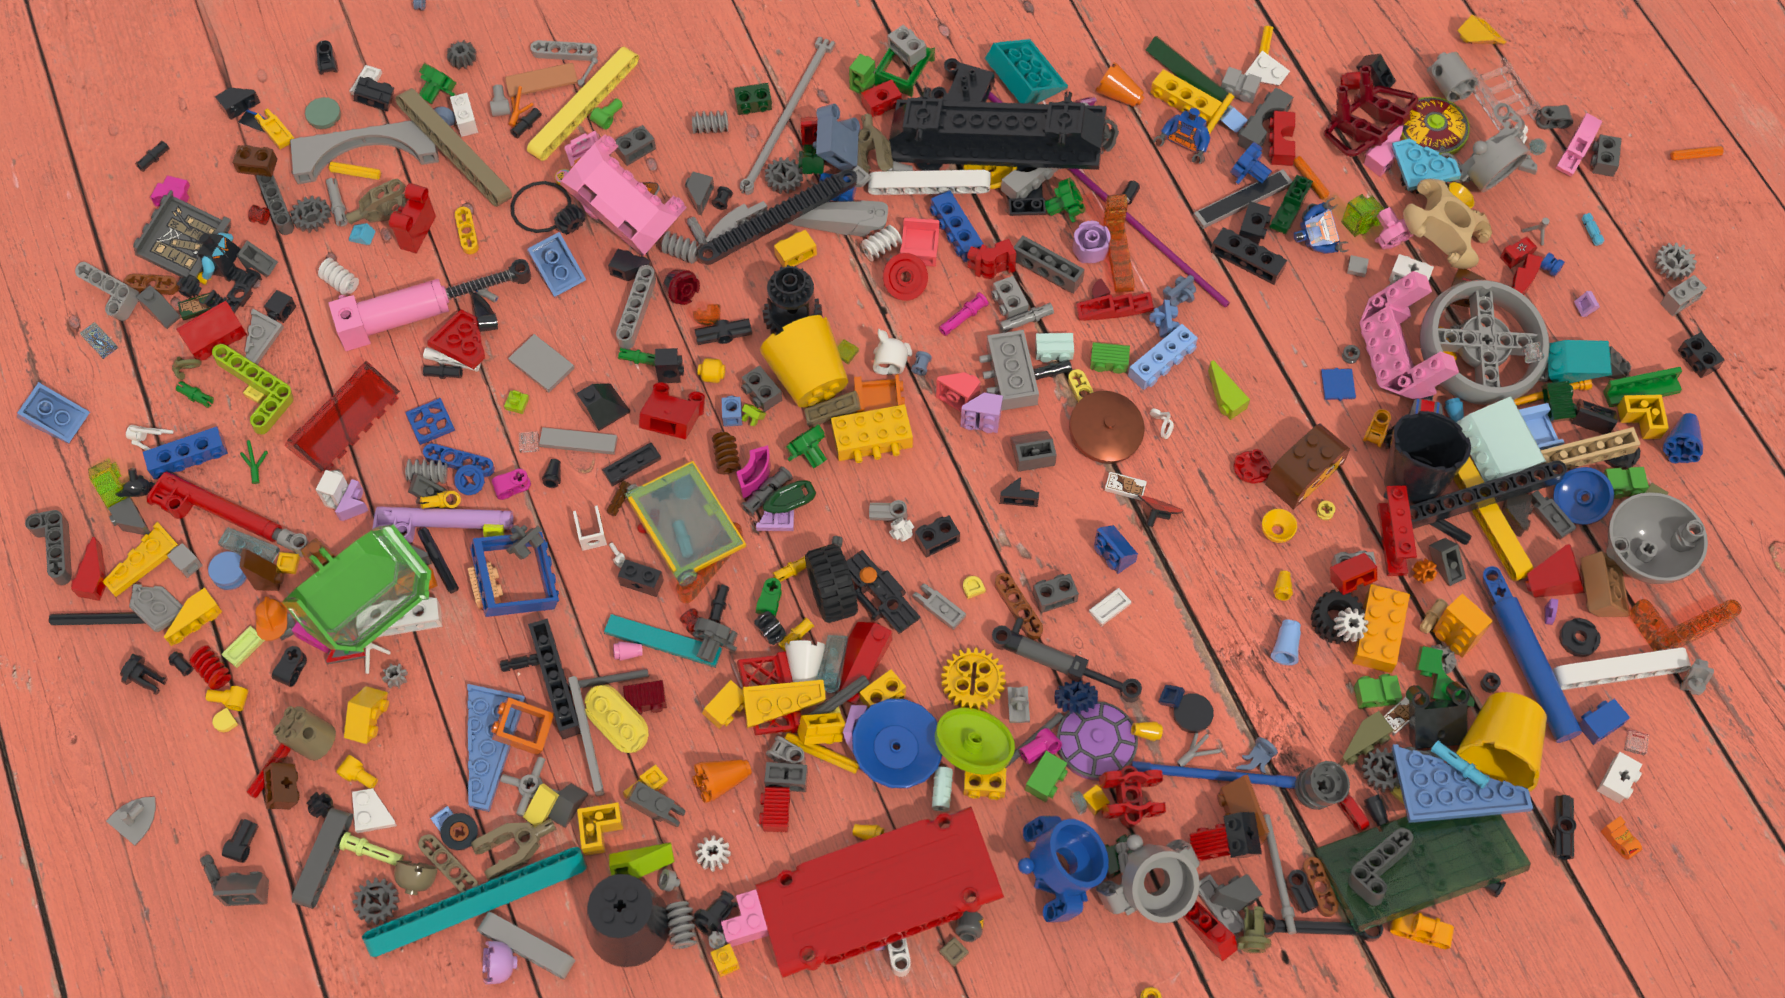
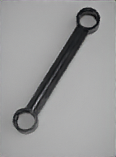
M1263 914V918L1273 924L1272 932H1265L1266 938L1271 937L1274 933H1288L1285 920H1276L1270 914ZM1368 918L1363 923L1294 921L1296 932L1299 934L1361 936L1366 941L1374 942L1383 933L1382 923L1375 918ZM1368 923L1374 924L1378 928V935L1375 937L1369 936L1365 932L1364 926Z

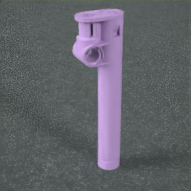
M378 506L375 510L372 529L394 524L401 534L407 533L403 537L411 544L414 540L416 527L483 529L484 524L504 525V530H511L513 527V511Z

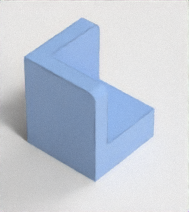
M1231 105L1228 106L1220 118L1235 133L1248 121Z

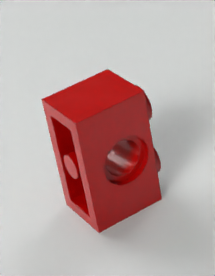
M893 80L861 92V103L867 113L872 115V118L880 116L891 109H896L897 99L902 100V94Z

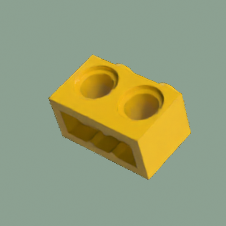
M890 669L860 691V700L869 708L871 705L876 704L871 701L875 697L880 698L881 701L886 699H904L906 686ZM889 686H895L897 690L889 691L887 690V688Z
M1006 768L993 774H974L965 771L964 795L972 799L982 796L988 797L991 800H999L1005 797ZM977 780L980 782V785L972 786L969 782ZM992 781H997L1000 783V786L994 788L990 785V783Z

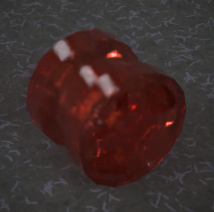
M252 205L248 214L249 221L266 225L270 218L269 208H260L258 205Z
M692 608L680 617V621L686 625L689 633L695 632L694 626L697 619L702 617H699L698 611Z

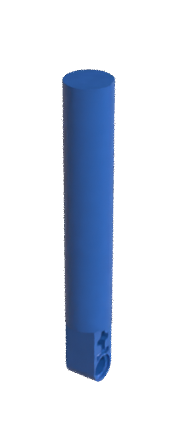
M1494 566L1487 567L1483 572V584L1493 602L1492 610L1537 703L1546 713L1547 724L1556 743H1562L1579 736L1582 730L1517 597L1512 596L1501 571ZM1495 575L1497 579L1490 581L1487 579V576ZM1498 588H1499L1500 594H1501V595H1504V597H1501L1500 595H1497V589H1498Z

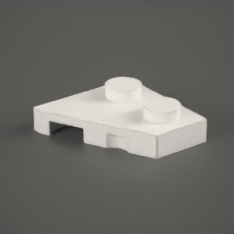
M1262 51L1244 75L1252 74L1261 77V83L1280 86L1290 70Z
M373 788L352 792L356 833L397 826L395 820Z

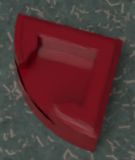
M1102 278L1097 280L1093 286L1092 299L1110 295V290Z

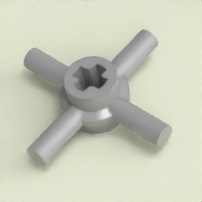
M542 757L537 758L532 773L525 775L522 779L505 774L501 777V782L518 787L522 795L516 812L519 816H524L530 799H533L539 785L543 784L539 776L546 759Z

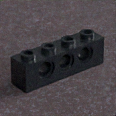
M1224 227L1213 241L1210 251L1216 256L1273 285L1279 279L1287 263V259L1281 255L1275 254L1267 250V248L1259 246L1250 239L1244 238Z

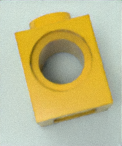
M730 944L710 952L720 977L740 969Z

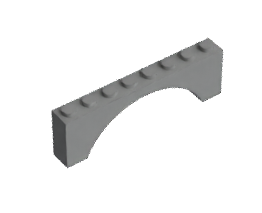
M413 121L290 139L293 175L297 184L315 182L321 171L333 159L349 150L363 146L385 145L395 147L414 156L421 165L439 162L437 146Z

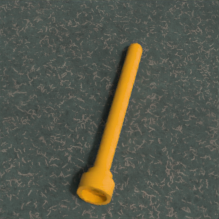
M1591 379L1569 383V385H1572L1573 390L1586 391L1592 389ZM1540 391L1515 399L1514 402L1518 406L1543 399V393Z

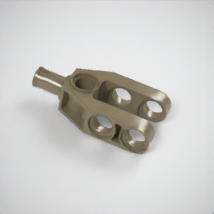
M871 114L862 115L863 129L858 133L857 166H860L869 174L870 166L868 165L867 155L870 150L875 149L880 169L887 171L893 168L890 142L873 126Z
M392 179L369 190L359 200V209L346 214L347 221L350 224H354L361 219H367L369 222L389 220L394 212L392 207L395 204H398V207H405L408 201L405 198V193H403L406 187L405 184L399 179ZM400 184V188L394 192V187ZM384 192L383 197L378 199L379 193Z
M551 818L536 827L531 826L529 822L506 823L475 839L471 846L475 854L478 855L515 837V841L520 847L517 851L518 853L505 860L500 859L499 863L484 871L487 880L491 881L527 864L541 846L540 838L557 829ZM525 835H530V839L527 842H521Z

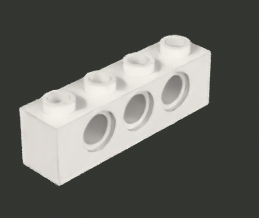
M429 597V600H422L378 637L443 627L441 605L438 599ZM405 602L395 605L385 604L383 607L377 608L371 607L358 618L359 633L371 631L379 624L376 623L378 619L387 618ZM418 612H424L422 615L416 616Z

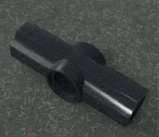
M749 318L732 322L719 320L712 326L695 329L698 345L713 342L727 344L733 338L752 335Z
M1569 795L1554 797V825L1552 826L1554 857L1560 860L1574 858V831L1577 825L1574 820V798ZM1560 824H1564L1568 831L1563 830Z

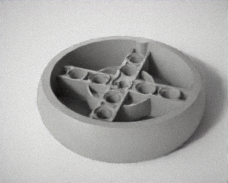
M1472 280L1448 288L1430 304L1421 324L1420 348L1424 361L1440 351L1459 352L1466 363L1475 367L1476 383L1458 373L1439 385L1461 400L1474 404L1491 405L1508 397H1512L1515 400L1535 386L1547 365L1549 336L1539 311L1523 294L1499 282ZM1469 299L1471 318L1464 322L1460 329L1438 328L1441 314L1447 306L1457 300ZM1493 303L1509 312L1520 324L1524 333L1510 332L1501 320L1494 317ZM1509 355L1530 356L1529 366L1525 375L1515 384L1500 387L1498 366L1503 364Z

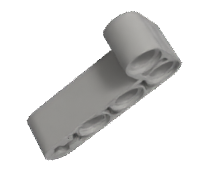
M86 262L79 263L75 268L76 275L111 295L105 307L106 313L120 321L128 319L138 303L136 296L139 295V292Z

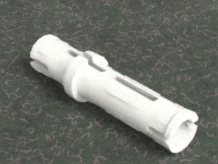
M428 347L425 348L423 353L424 359L439 362V364L461 366L476 372L480 368L479 364L475 369H472Z

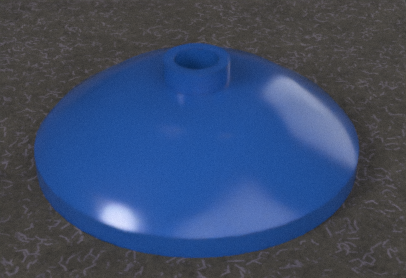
M1580 467L1565 473L1561 482L1556 484L1554 501L1573 523L1588 525L1600 521L1609 513L1614 502V489L1610 480L1602 472L1589 467ZM1584 495L1589 496V499L1587 501L1582 500V497Z

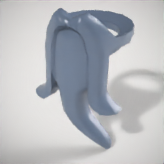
M1258 737L1249 755H1242L1244 760H1250L1251 758L1253 760L1248 765L1237 766L1236 770H1252L1261 764L1260 771L1266 774L1265 765L1272 757L1277 755L1278 750L1268 740Z

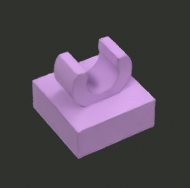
M1586 291L1574 301L1582 317H1587L1600 308L1592 291Z

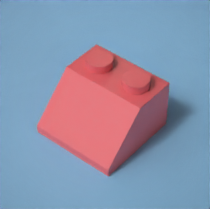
M966 372L939 376L936 383V398L961 412L964 404L980 395L981 381L976 376L969 375Z

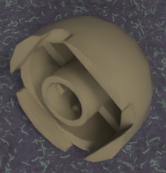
M397 860L394 878L398 886L405 889L406 894L417 895L418 891H426L432 886L438 868L425 863L417 864L412 863V861Z

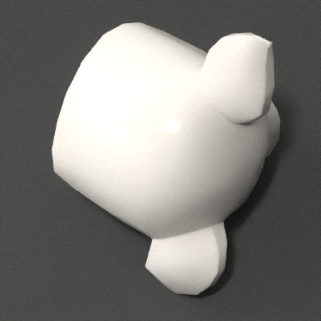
M878 329L880 342L873 352L875 354L873 371L880 375L902 373L906 366L907 357L912 355L911 346L909 343L889 338L887 332ZM879 364H890V366L884 368L879 366Z

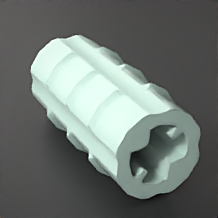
M938 767L935 771L932 809L935 811L946 812L950 810L953 769Z

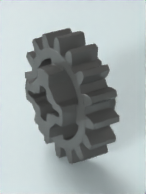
M779 157L778 162L773 160V165L768 164V169H765V182H767L768 187H772L773 191L779 189L780 194L783 190L786 193H789V189L795 191V186L800 187V182L803 181L802 169L799 168V163L796 164L795 159L790 162L789 157L785 160Z
M311 195L310 199H307L305 196L304 201L298 200V205H293L294 210L290 212L292 215L291 219L296 228H300L302 232L307 229L309 233H311L312 229L318 232V227L325 228L324 223H329L328 218L331 217V209L327 205L326 200L322 201L320 197L314 199L313 195Z
M1377 748L1375 754L1369 752L1368 758H1364L1363 763L1365 765H1362L1361 769L1364 772L1363 779L1368 778L1367 785L1374 784V790L1380 787L1383 793L1386 788L1393 792L1394 786L1400 788L1398 775L1393 779V775L1396 774L1397 770L1392 751L1388 753L1387 748H1384L1383 752H1380ZM1376 761V765L1371 768L1372 763Z
M378 878L374 879V883L366 880L367 886L360 885L361 892L354 893L358 898L352 901L357 906L354 908L356 914L359 913L358 917L361 920L365 918L367 924H370L373 920L374 924L378 925L380 919L386 923L387 916L394 917L391 913L392 910L399 909L395 905V903L400 902V899L395 897L399 892L397 889H394L395 886L392 883L387 885L386 879H383L381 883ZM371 897L379 900L381 906L378 903L376 904L375 902H373Z

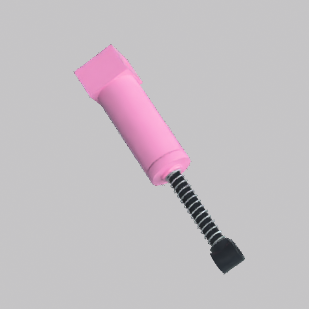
M517 259L508 267L507 271L495 272L493 275H486V277L477 278V280L472 279V281L463 282V284L458 283L457 286H449L447 289L441 286L438 278L432 280V282L428 281L358 303L354 295L348 297L340 295L338 300L328 303L338 336L345 351L371 344L370 335L449 312L447 303H450L449 300L451 298L456 299L457 296H465L467 293H475L477 290H484V288L493 287L494 285L498 286V284L507 283V281L526 284L531 280L532 276L528 262L523 259Z

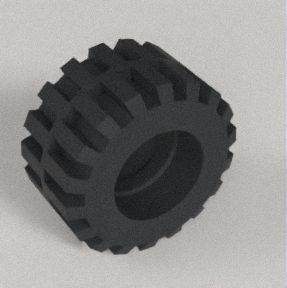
M1334 589L1330 593L1325 592L1322 597H1319L1312 611L1311 620L1313 621L1311 625L1316 627L1314 631L1316 634H1321V639L1327 638V642L1332 643V641H1335L1336 644H1340L1342 640L1344 643L1348 642L1344 641V635L1337 636L1340 631L1333 629L1337 623L1329 617L1328 611L1337 610L1345 612V609L1351 608L1352 611L1358 609V615L1365 614V611L1362 610V603H1358V598L1356 596L1352 597L1351 592L1342 595L1340 591L1336 592Z

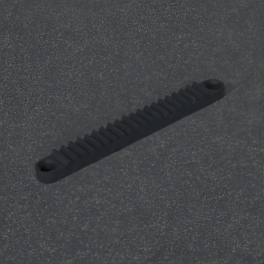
M845 169L837 174H832L830 178L826 177L824 181L821 180L818 184H813L811 188L808 187L806 191L802 190L800 194H795L793 198L789 197L787 201H782L780 205L776 204L774 208L771 207L768 211H763L761 215L758 214L755 218L752 217L750 221H745L742 225L739 224L737 228L733 227L731 231H726L724 235L720 234L718 238H713L711 242L699 249L700 261L705 265H711L854 188L857 184L856 172L852 169ZM848 175L853 177L851 182H845L843 179ZM706 251L713 253L711 258H704L703 254Z

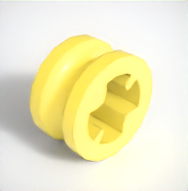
M1322 501L1317 508V516L1322 520L1331 519L1335 513L1334 504L1330 501ZM1324 507L1327 508V511H1329L1328 514H1326L1323 510Z

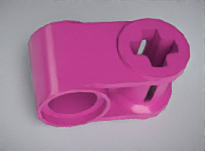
M516 469L506 474L498 475L491 480L499 500H504L527 491L531 486V481L523 469Z

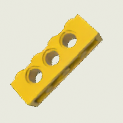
M1164 69L1152 82L1150 94L1182 112H1189L1191 108L1198 109L1200 111L1199 117L1206 120V126L1222 104V102Z

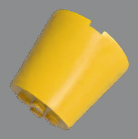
M813 315L794 321L782 327L784 331L777 336L775 334L769 336L760 347L763 358L798 407H810L829 400L848 384V378L827 317L822 318L821 315Z
M1512 692L1492 694L1485 701L1456 754L1469 764L1473 763L1476 765V769L1483 774L1489 775L1490 778L1527 788L1530 792L1537 786L1539 781L1547 722L1546 713L1538 703L1526 696Z

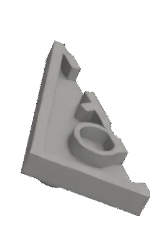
M252 309V320L248 328L249 336L246 341L245 358L258 365L284 326Z

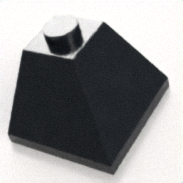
M591 384L576 393L579 405L598 431L630 413V409L611 384Z

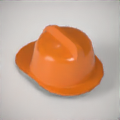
M266 596L257 605L255 610L256 631L261 639L273 641L281 637L287 629V608L282 602Z

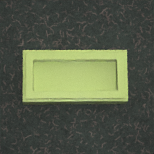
M249 626L221 655L234 667L238 668L265 640L261 639L257 635V631Z

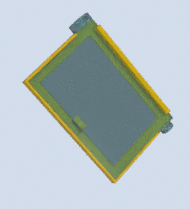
M694 461L640 487L637 484H632L627 488V493H625L626 499L681 586L692 583L697 578V571L746 547L745 541Z

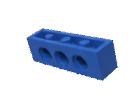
M951 191L931 198V206L929 207L931 214L940 221L939 227L946 232L947 240L950 244L954 245L957 256L961 257L964 262L969 261L967 254L971 246L980 249L984 243Z
M217 426L143 452L147 470L153 479L160 478L165 472H180L185 470V468L201 465L205 461L218 459L228 454L223 435Z

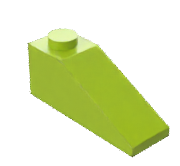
M1214 360L1211 361L1208 372L1220 412L1231 420L1248 408L1250 399Z

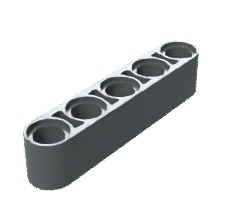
M274 174L272 177L256 175L279 233L282 235L291 234L294 231V224Z
M336 808L329 810L292 894V903L311 909L315 908L340 852L341 839L349 831L352 824V813Z

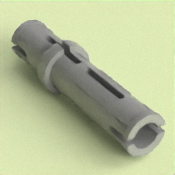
M329 178L325 183L332 204L331 212L335 216L336 225H341L342 227L348 223L345 215L346 208L342 203L337 179Z
M1048 303L1038 308L1033 307L1030 311L999 322L1000 329L1005 333L1027 323L1040 321L1041 318L1054 314L1053 306L1051 303Z

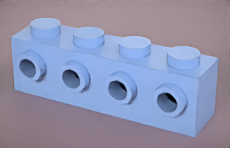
M1181 324L1132 364L1129 368L1128 377L1142 390H1145L1148 386L1152 387L1161 375L1165 376L1173 365L1180 364L1185 355L1192 354L1195 351L1198 337Z

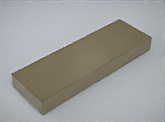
M852 391L805 408L807 425L813 427L830 421L833 417L844 416L861 410L858 393Z

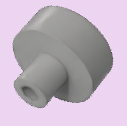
M668 869L663 870L659 877V888L669 892L674 887H679L680 879L676 878V872Z

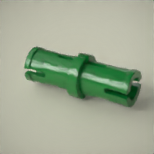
M620 348L621 352L618 354V359L633 361L635 364L643 363L655 366V354L645 353L639 349L634 351Z
M183 381L179 382L182 387L176 386V391L187 396L192 402L196 401L207 408L211 407L208 402L211 404L214 402L213 397L201 392L198 387H192Z

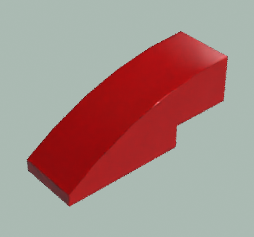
M1528 254L1523 267H1518L1513 276L1512 288L1525 295L1538 273L1543 257Z

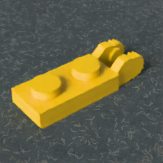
M268 108L264 110L268 119L264 120L259 114L255 115V119L280 150L291 144L290 139H294L293 135Z

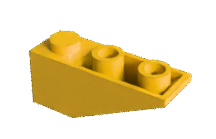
M205 588L187 599L165 634L164 638L171 646L182 642L186 636L198 631L204 624L216 619L222 613V610Z

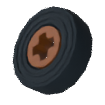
M455 813L447 817L440 829L441 838L450 849L456 851L465 850L471 847V843L477 838L478 826L469 815ZM463 826L465 835L455 837L456 832L453 831L454 828Z

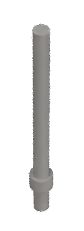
M1265 814L1263 816L1269 829L1267 842L1282 904L1281 914L1282 918L1285 919L1288 934L1292 935L1297 933L1293 919L1295 917L1294 909L1290 906L1269 814Z

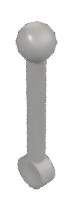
M592 58V63L585 72L584 76L582 77V79L578 80L579 87H583L585 85V79L587 78L594 64L598 63L597 58Z

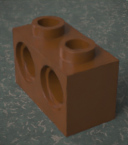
M238 145L232 163L237 173L272 177L278 159L274 150L268 147L260 148L250 145Z

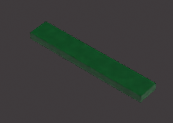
M1155 36L1146 48L1148 53L1183 81L1220 102H1223L1228 95L1226 90L1158 36Z

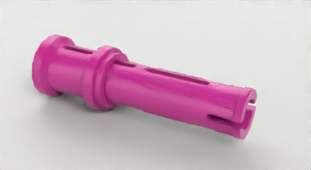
M978 292L975 298L970 302H965L960 311L939 326V331L944 336H947L967 318L977 315L981 308L989 305L986 297Z

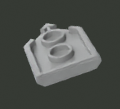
M133 584L129 607L155 632L170 626L183 605L162 586H154L152 588Z

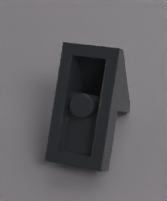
M1021 477L1000 493L999 504L1038 507L1039 492L1030 489L1020 490Z

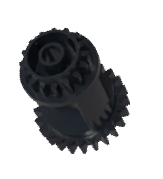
M787 265V267H780V270L774 271L767 284L768 298L763 310L764 323H766V329H770L771 334L776 333L777 336L784 331L782 327L813 315H821L823 317L822 305L819 304L818 298L815 299L813 280L803 268L799 269L797 266Z

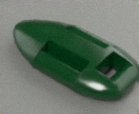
M799 480L777 489L766 499L763 510L769 513H786L808 504L816 496L812 482ZM803 488H806L808 492L806 496L802 491Z

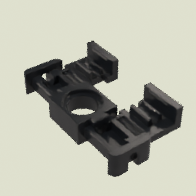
M233 263L224 277L226 281L230 282L232 280L235 282L227 298L220 297L216 290H212L204 303L206 306L213 308L227 301L235 314L240 306L244 307L253 294L251 289L258 279L262 280L260 273L254 270L246 269L244 271L237 268ZM238 292L245 293L241 298L235 297Z

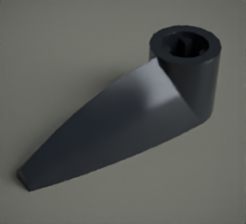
M471 292L479 331L498 330L497 317L490 305L479 294Z

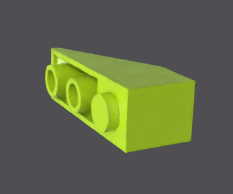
M671 842L609 854L611 876L627 874L640 878L675 862Z

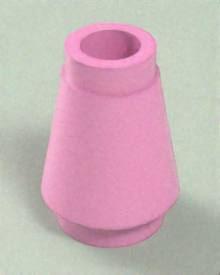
M618 641V643L613 644L614 660L619 659V661L642 656V644Z

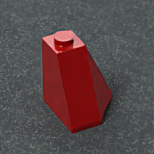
M1570 544L1565 545L1527 573L1529 580L1525 581L1528 592L1533 593L1534 598L1585 593Z

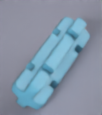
M1584 214L1582 221L1586 225L1585 227L1590 237L1593 238L1594 245H1602L1605 240L1602 234H1600L1601 232L1593 220L1592 214Z

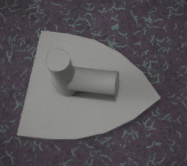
M143 797L130 801L114 812L106 822L136 846L148 832L154 820L156 811L155 797Z

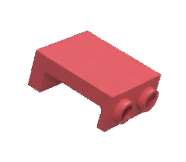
M914 217L904 218L900 253L914 254L926 266L936 267L940 221L917 219Z

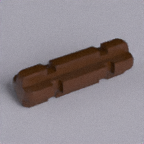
M621 482L620 489H617L611 500L612 504H609L607 508L609 515L616 516L619 512L618 508H621L626 498V493H629L631 489L629 482Z

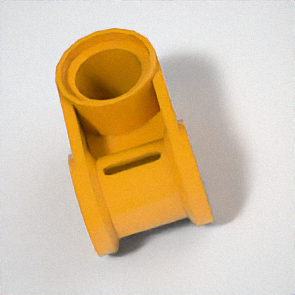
M1380 409L1375 412L1364 435V442H1372L1381 448L1391 421V414L1387 410ZM1377 419L1383 420L1384 423L1379 422Z

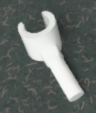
M610 543L609 546L616 555L613 562L621 568L625 561V556L617 550L614 543Z

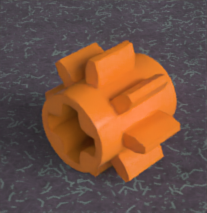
M1426 558L1423 561H1417L1412 568L1415 572L1413 577L1423 584L1426 581H1433L1436 574H1438L1434 569L1437 565Z

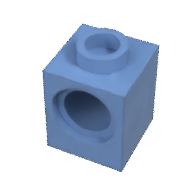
M728 396L722 398L724 427L742 425L740 397Z

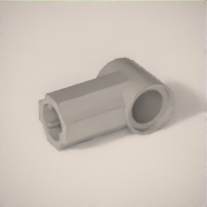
M896 500L892 503H870L869 506L870 520L894 521L901 517L905 520L908 517L907 506L901 500ZM897 510H902V511H903V512L900 513V514L894 513V512L897 511Z

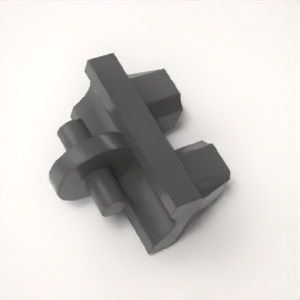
M514 525L511 528L512 535L510 539L512 541L518 540L506 551L509 554L515 553L520 560L526 558L531 553L526 547V543L529 542L535 549L544 542L539 534L542 530L539 525L534 529L531 528L526 533L527 527L525 525L522 527Z

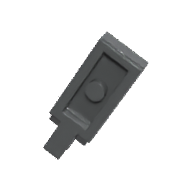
M1538 490L1530 495L1529 500L1532 502L1535 512L1559 540L1576 529L1573 522L1552 498H1544Z

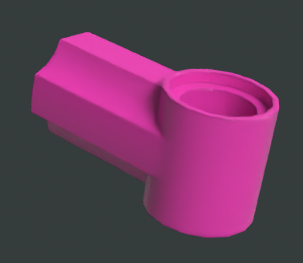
M1045 728L1037 734L1035 740L1021 747L1019 754L1026 764H1030L1042 757L1046 751L1056 754L1061 749L1062 742L1050 729Z

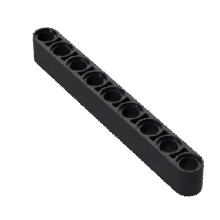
M1556 460L1409 506L1411 516L1415 517V520H1412L1413 529L1558 484L1563 479L1567 467L1562 461ZM1534 476H1538V477H1540L1542 480H1538V479H1536ZM1498 487H1502L1506 491H1501ZM1480 493H1485L1488 497H1484ZM1465 498L1469 500V502H1464L1462 499ZM1444 504H1448L1452 508H1447L1444 506ZM1426 510H1431L1434 514H1429Z

